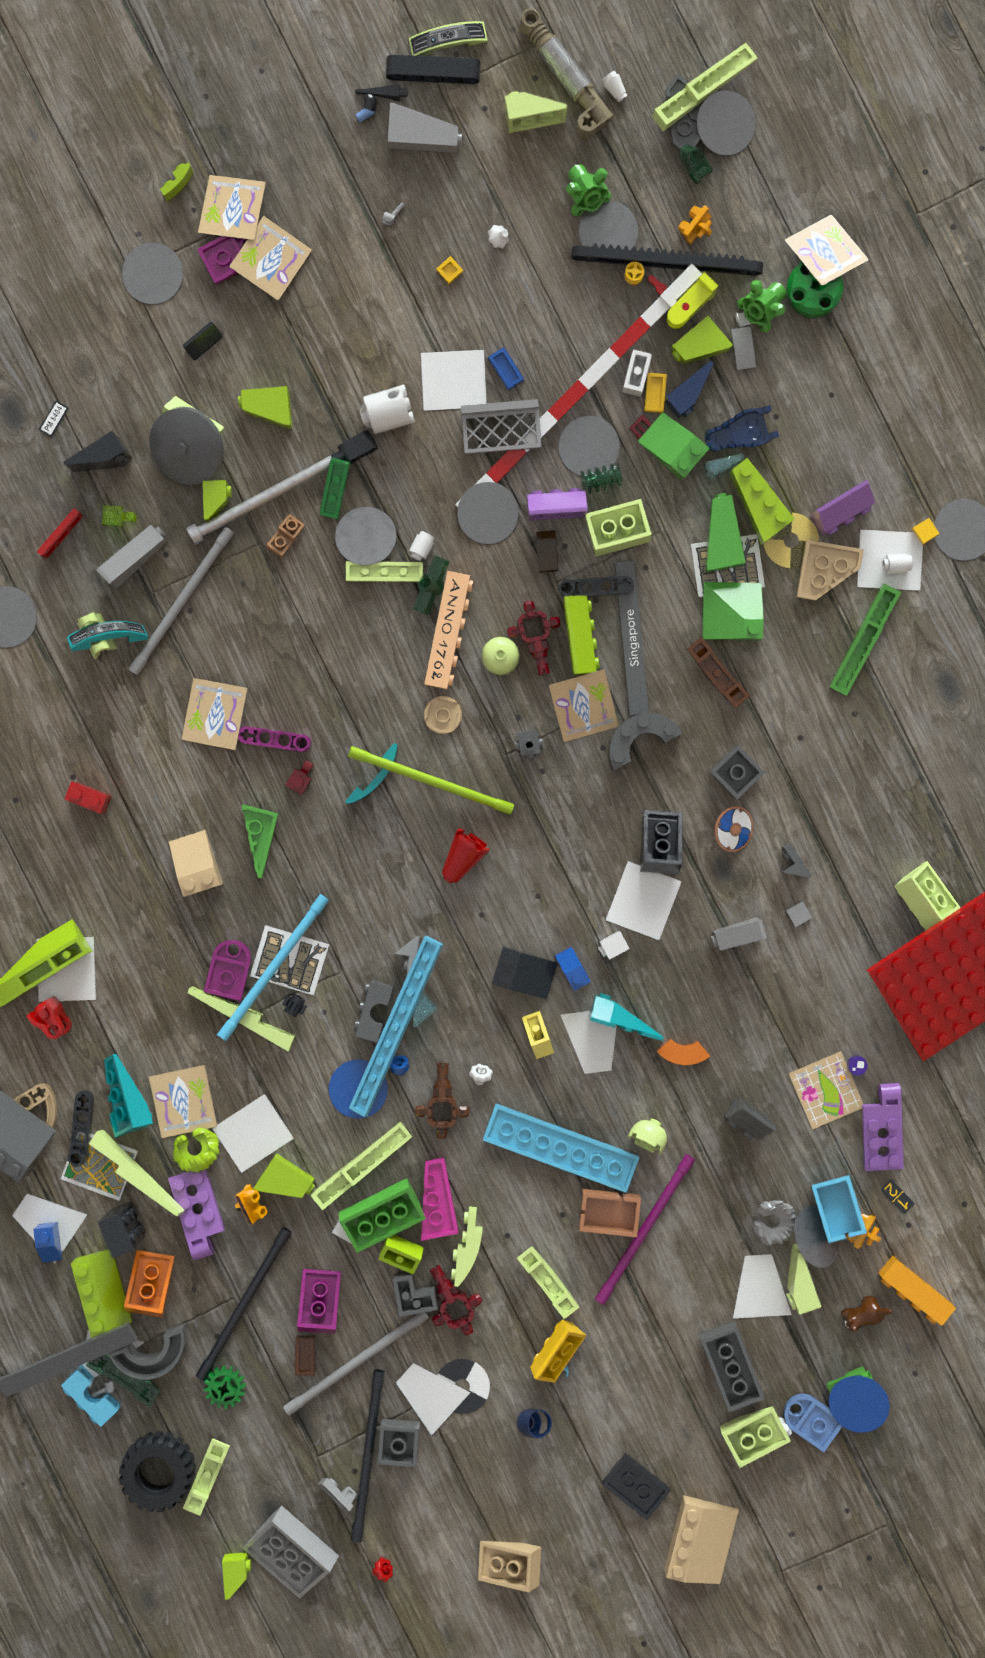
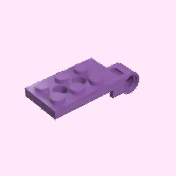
M899 1083L879 1084L878 1095L880 1103L862 1105L864 1170L904 1169L901 1087ZM886 1128L887 1134L885 1136H878V1130ZM880 1147H888L886 1154H878Z
M207 1169L199 1173L189 1171L168 1178L174 1200L185 1210L179 1217L193 1260L196 1261L213 1255V1245L208 1236L225 1231ZM190 1185H194L197 1188L195 1196L188 1194V1187ZM196 1203L201 1204L203 1207L201 1214H196L193 1211Z

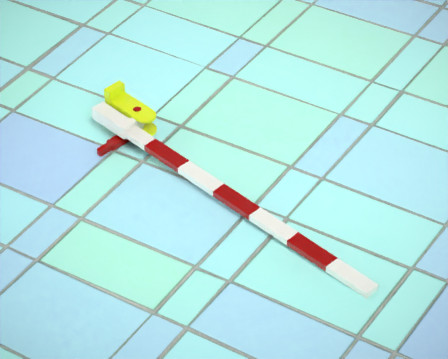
M693 264L669 287L664 283H660L653 275H650L648 282L656 289L660 297L540 418L541 438L667 311V324L673 329L683 327L708 300L710 301L715 296L718 285L705 272L702 274ZM530 432L524 440L528 444H536L537 436ZM531 449L507 451L476 484L482 482L498 483Z

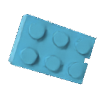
M850 1175L812 1185L828 1243L846 1239L845 1233H848L849 1237L867 1233Z

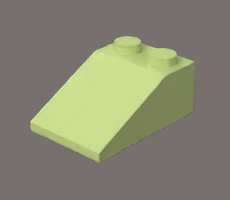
M511 92L505 96V115L509 133L566 122L567 107L564 103L525 92Z
M795 1243L792 1244L787 1283L789 1293L786 1296L792 1309H796L800 1315L820 1308L821 1304L805 1259Z
M773 1406L736 1417L719 1426L740 1468L791 1442Z

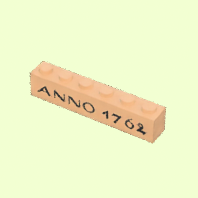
M447 571L424 683L425 686L448 690V686L453 684L454 675H451L452 667L456 668L458 656H455L456 648L460 649L462 637H459L460 629L464 630L466 620L462 618L463 612L467 611L469 606V600L466 599L467 592H471L473 586L470 575Z

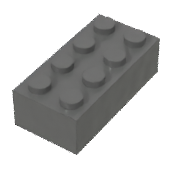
M735 1321L699 1334L728 1412L765 1399Z

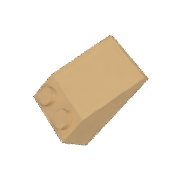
M206 830L169 841L183 897L223 884Z
M480 1541L478 1580L530 1593L539 1586L541 1547L526 1543Z

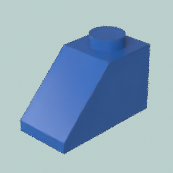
M572 946L555 955L574 991L591 982Z
M58 1222L38 1224L33 1231L35 1247L42 1262L62 1260Z

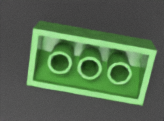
M408 1178L339 1212V1222L357 1253L426 1219Z

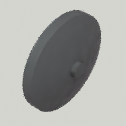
M191 407L172 408L161 414L151 428L149 445L152 457L158 468L170 479L186 485L200 484L211 478L220 468L224 456L223 440L214 422L201 411Z

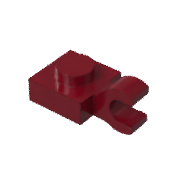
M307 760L300 771L294 769L285 786L303 795L312 780L307 775L314 764Z

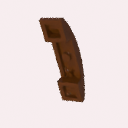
M702 637L687 648V651L699 668L734 708H737L750 697L742 685L724 667Z

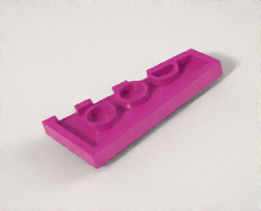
M444 1157L425 1161L423 1212L426 1219L422 1221L421 1241L459 1234Z

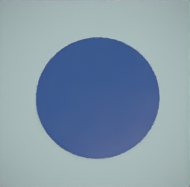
M351 1060L345 1062L331 1076L329 1082L331 1102L345 1116L357 1119L366 1118L349 1109V1106L368 1066V1061ZM386 1078L383 1080L367 1117L375 1114L386 1100L388 1092Z
M846 1377L835 1384L829 1396V1407L834 1419L850 1431L862 1433L873 1431L885 1422L889 1414L890 1405L885 1390L876 1381L868 1377Z

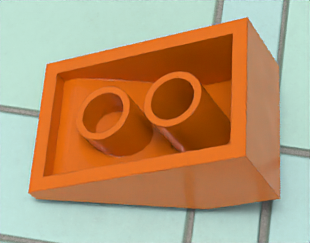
M141 1250L136 1251L124 1303L125 1312L163 1318L175 1256Z

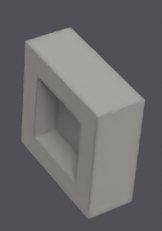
M803 901L785 910L794 927L812 918Z

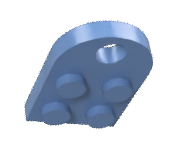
M794 1395L784 1406L783 1414L788 1427L822 1452L826 1451L842 1428L834 1419L830 1408L811 1395ZM793 1404L800 1405V1410L797 1413L790 1411V1407Z

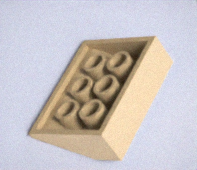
M683 1495L664 1567L666 1578L685 1583L720 1584L739 1510Z

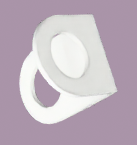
M736 312L734 314L738 328L752 324L745 318L744 312L739 314Z

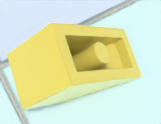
M540 1011L522 1017L536 1059L553 1054L554 1050Z

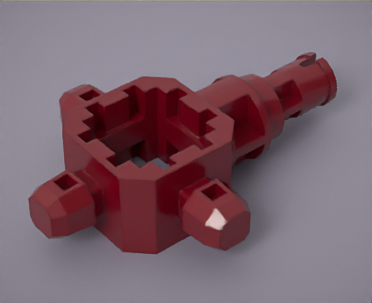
M532 600L525 601L523 607L526 614H522L519 617L518 627L512 626L507 629L508 638H517L518 635H521V640L528 645L530 655L536 661L538 676L544 674L543 669L545 674H549L551 672L546 657L549 650L547 638L550 635L549 628L555 629L561 626L559 617H550V620H547L544 612L540 610L534 612L535 606ZM541 617L545 634L527 638L523 621Z
M436 1265V1268L433 1267L429 1271L437 1283V1293L442 1302L440 1305L441 1314L437 1313L434 1315L432 1322L435 1326H441L446 1321L449 1328L456 1330L461 1327L462 1332L468 1336L473 1333V1326L471 1324L475 1310L473 1306L477 1307L480 1305L483 1299L479 1293H475L468 1298L466 1292L458 1291L454 1283H451L450 1279L446 1278L441 1265ZM456 1300H462L469 1312L467 1315L460 1317V1319L453 1320L446 1307Z

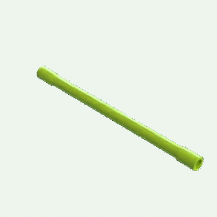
M354 746L350 748L348 757L355 760L367 762L487 805L509 815L513 811L514 804L470 790L370 754Z

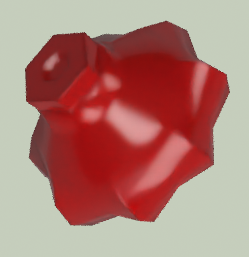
M380 1557L374 1563L373 1575L378 1580L386 1583L393 1577V1566L390 1560Z

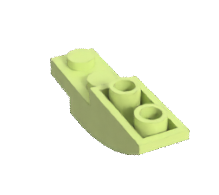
M469 1206V1212H465L464 1224L468 1225L467 1231H463L462 1243L466 1244H458V1249H454L453 1261L457 1262L456 1268H452L451 1280H455L454 1286L457 1287L470 1272L479 1251L483 1227L475 1226L477 1207Z

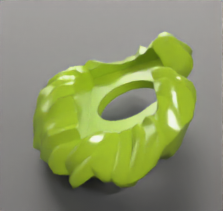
M205 1128L193 1129L192 1137L202 1145V1150L198 1155L193 1156L188 1152L189 1141L185 1135L175 1138L173 1158L174 1162L178 1163L180 1169L186 1170V1172L199 1173L208 1169L214 1160L217 1159V1155L220 1153L218 1149L219 1139L215 1133Z

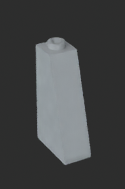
M390 103L389 149L458 153V146H462V134H459L458 126L401 105Z
M148 526L96 570L110 585L118 589L167 542L164 538L166 534L159 527Z

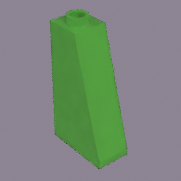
M726 493L715 495V498L711 501L705 563L706 573L739 567L746 563L732 495L727 496Z

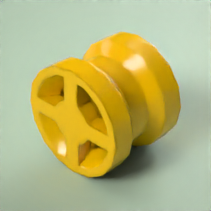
M631 262L626 266L624 278L630 285L639 284L644 276V267L639 262Z

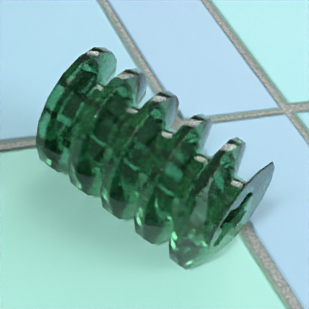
M611 463L609 470L603 465L602 472L598 467H595L594 473L591 469H588L587 475H585L584 471H580L583 488L589 494H591L592 488L599 492L600 486L605 491L607 484L612 489L615 482H617L619 487L622 485L619 463H617V468Z

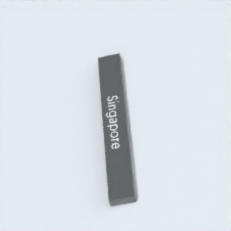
M634 561L615 562L616 576H629L634 581L632 592L618 595L629 716L649 713ZM624 580L623 584H617V587H623L624 590L631 586V583H628L627 580Z

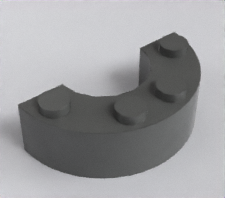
M643 713L627 719L616 729L609 744V761L612 769L616 770L631 761L629 755L630 745L638 735L653 734L663 743H666L681 735V730L673 721L659 714Z
M186 1323L168 1328L163 1335V1349L156 1353H143L131 1343L110 1352L109 1356L121 1372L132 1378L150 1380L161 1377L177 1364L185 1350L188 1338Z

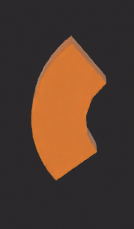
M670 1038L656 1050L664 1059L680 1065L697 1064L710 1057L698 1041L689 1045H682Z

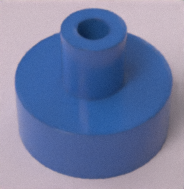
M402 1055L395 1056L390 1065L391 1072L399 1076H403L410 1067L408 1058Z

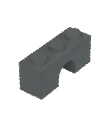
M373 979L370 984L366 983L364 994L367 996L365 1002L361 1001L359 1013L362 1014L360 1020H356L354 1025L355 1037L378 1043L384 1022L376 1020L372 1016L371 1010L376 1004L389 1005L394 985Z

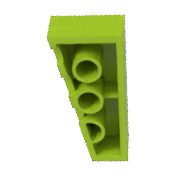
M748 458L731 470L729 473L762 546L795 518Z

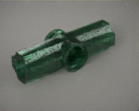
M436 555L434 556L428 573L419 580L420 592L414 604V610L426 615L429 614L435 597L440 595L444 589L442 580L450 561Z

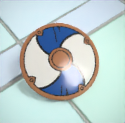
M733 806L720 814L714 830L718 845L725 851L736 852L748 844L753 833V820L746 809Z

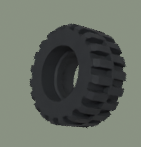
M157 1431L155 1435L150 1432L145 1434L144 1438L139 1437L130 1446L119 1468V1474L121 1475L119 1483L124 1485L122 1492L124 1495H129L128 1501L131 1504L135 1502L138 1504L137 1508L142 1510L145 1507L147 1512H153L154 1509H157L158 1512H163L166 1507L170 1510L175 1507L176 1503L179 1504L184 1499L193 1483L196 1464L193 1463L195 1460L194 1454H189L190 1447L188 1444H182V1438L178 1436L176 1439L173 1437V1433L170 1432L167 1435H163V1431ZM151 1457L166 1460L174 1470L175 1478L173 1482L162 1486L150 1483L142 1474L141 1463L143 1460Z

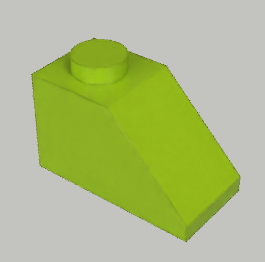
M226 480L203 481V509L206 522L216 517L229 503V497H232V486H229Z
M247 1552L224 1555L222 1569L225 1600L230 1599L247 1579L248 1573L251 1572L252 1563L251 1559H248Z

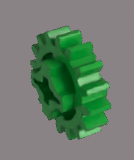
M223 1365L221 1370L216 1367L214 1373H209V1378L205 1380L207 1386H205L204 1391L209 1392L206 1395V1399L212 1398L211 1405L216 1402L218 1403L217 1408L224 1405V1408L227 1409L229 1404L235 1407L236 1401L241 1402V1396H244L246 1392L243 1390L246 1387V1383H242L244 1376H238L240 1370L233 1372V1366L226 1370V1366ZM227 1381V1390L223 1393V1385Z

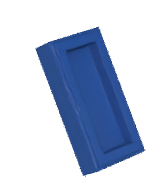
M504 347L488 357V360L508 391L524 381L523 376Z

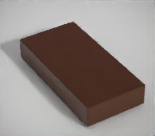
M315 1336L295 1337V1375H315Z

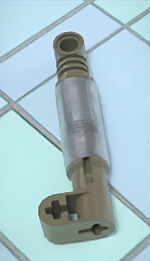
M533 8L526 9L522 13L519 29L523 35L530 37V40L536 45L538 55H540L550 71L560 81L570 97L585 110L578 118L575 133L581 139H588L607 126L613 120L614 115L595 92L594 85L590 79L587 78L577 62L574 61L558 37L549 33V30L543 25L539 12ZM526 21H532L534 24H528Z

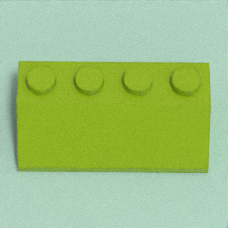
M565 596L563 604L573 677L596 672L597 669H600L599 658H595L594 650H597L596 638L592 639L591 631H595L594 620H590L589 612H592L591 600H587V596Z
M109 1249L75 1258L71 1263L91 1338L127 1322H133L131 1313L124 1310L126 1295L116 1259H112Z

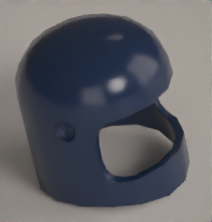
M525 1409L517 1418L519 1432L529 1438H543L550 1432L552 1427L550 1415L541 1409ZM537 1411L542 1412L547 1418V1429L542 1434L539 1433L542 1420Z

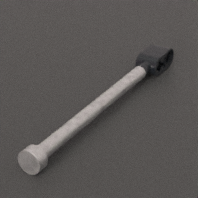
M370 430L363 431L341 443L337 447L338 452L199 526L193 524L187 527L195 545L204 541L203 537L329 470L331 458L354 463L374 452L379 447Z

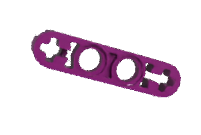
M248 726L240 728L238 734L240 742L251 745L299 752L309 751L312 746L311 738L303 734ZM246 730H248V733L255 734L256 730L258 731L256 735L257 742H253L255 738L248 737L247 741H245V738L241 736V734L245 733ZM264 732L270 734L271 739L268 743H262L260 740V736ZM282 735L289 737V744L286 746H281L279 743V738ZM302 738H305L307 746L301 749V745H298L297 741H302Z

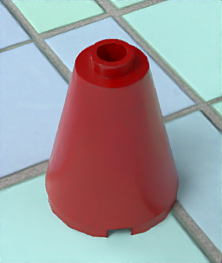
M457 829L441 872L444 875L443 879L451 884L459 882L490 850V848H486L487 844L472 833L469 835L464 834V829Z

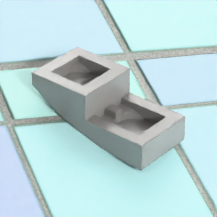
M750 326L731 329L736 370L756 367Z

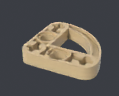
M37 1084L13 1099L22 1106L21 1098L28 1097L30 1099V1106L24 1107L27 1110L45 1100L47 1106L46 1124L54 1129L57 1119V1104L54 1093L48 1084ZM39 1087L46 1090L44 1093L45 1097L40 1095L34 1098L33 1095L40 1091Z

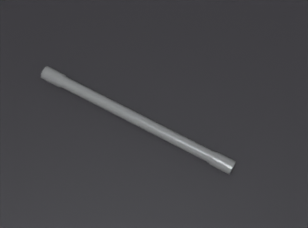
M227 527L223 528L204 560L140 654L136 656L128 668L136 675L140 673L153 650L221 550L233 536V531Z
M429 1313L414 1314L405 1323L302 1395L283 1406L287 1415H292L302 1408L304 1404L411 1329L430 1318Z

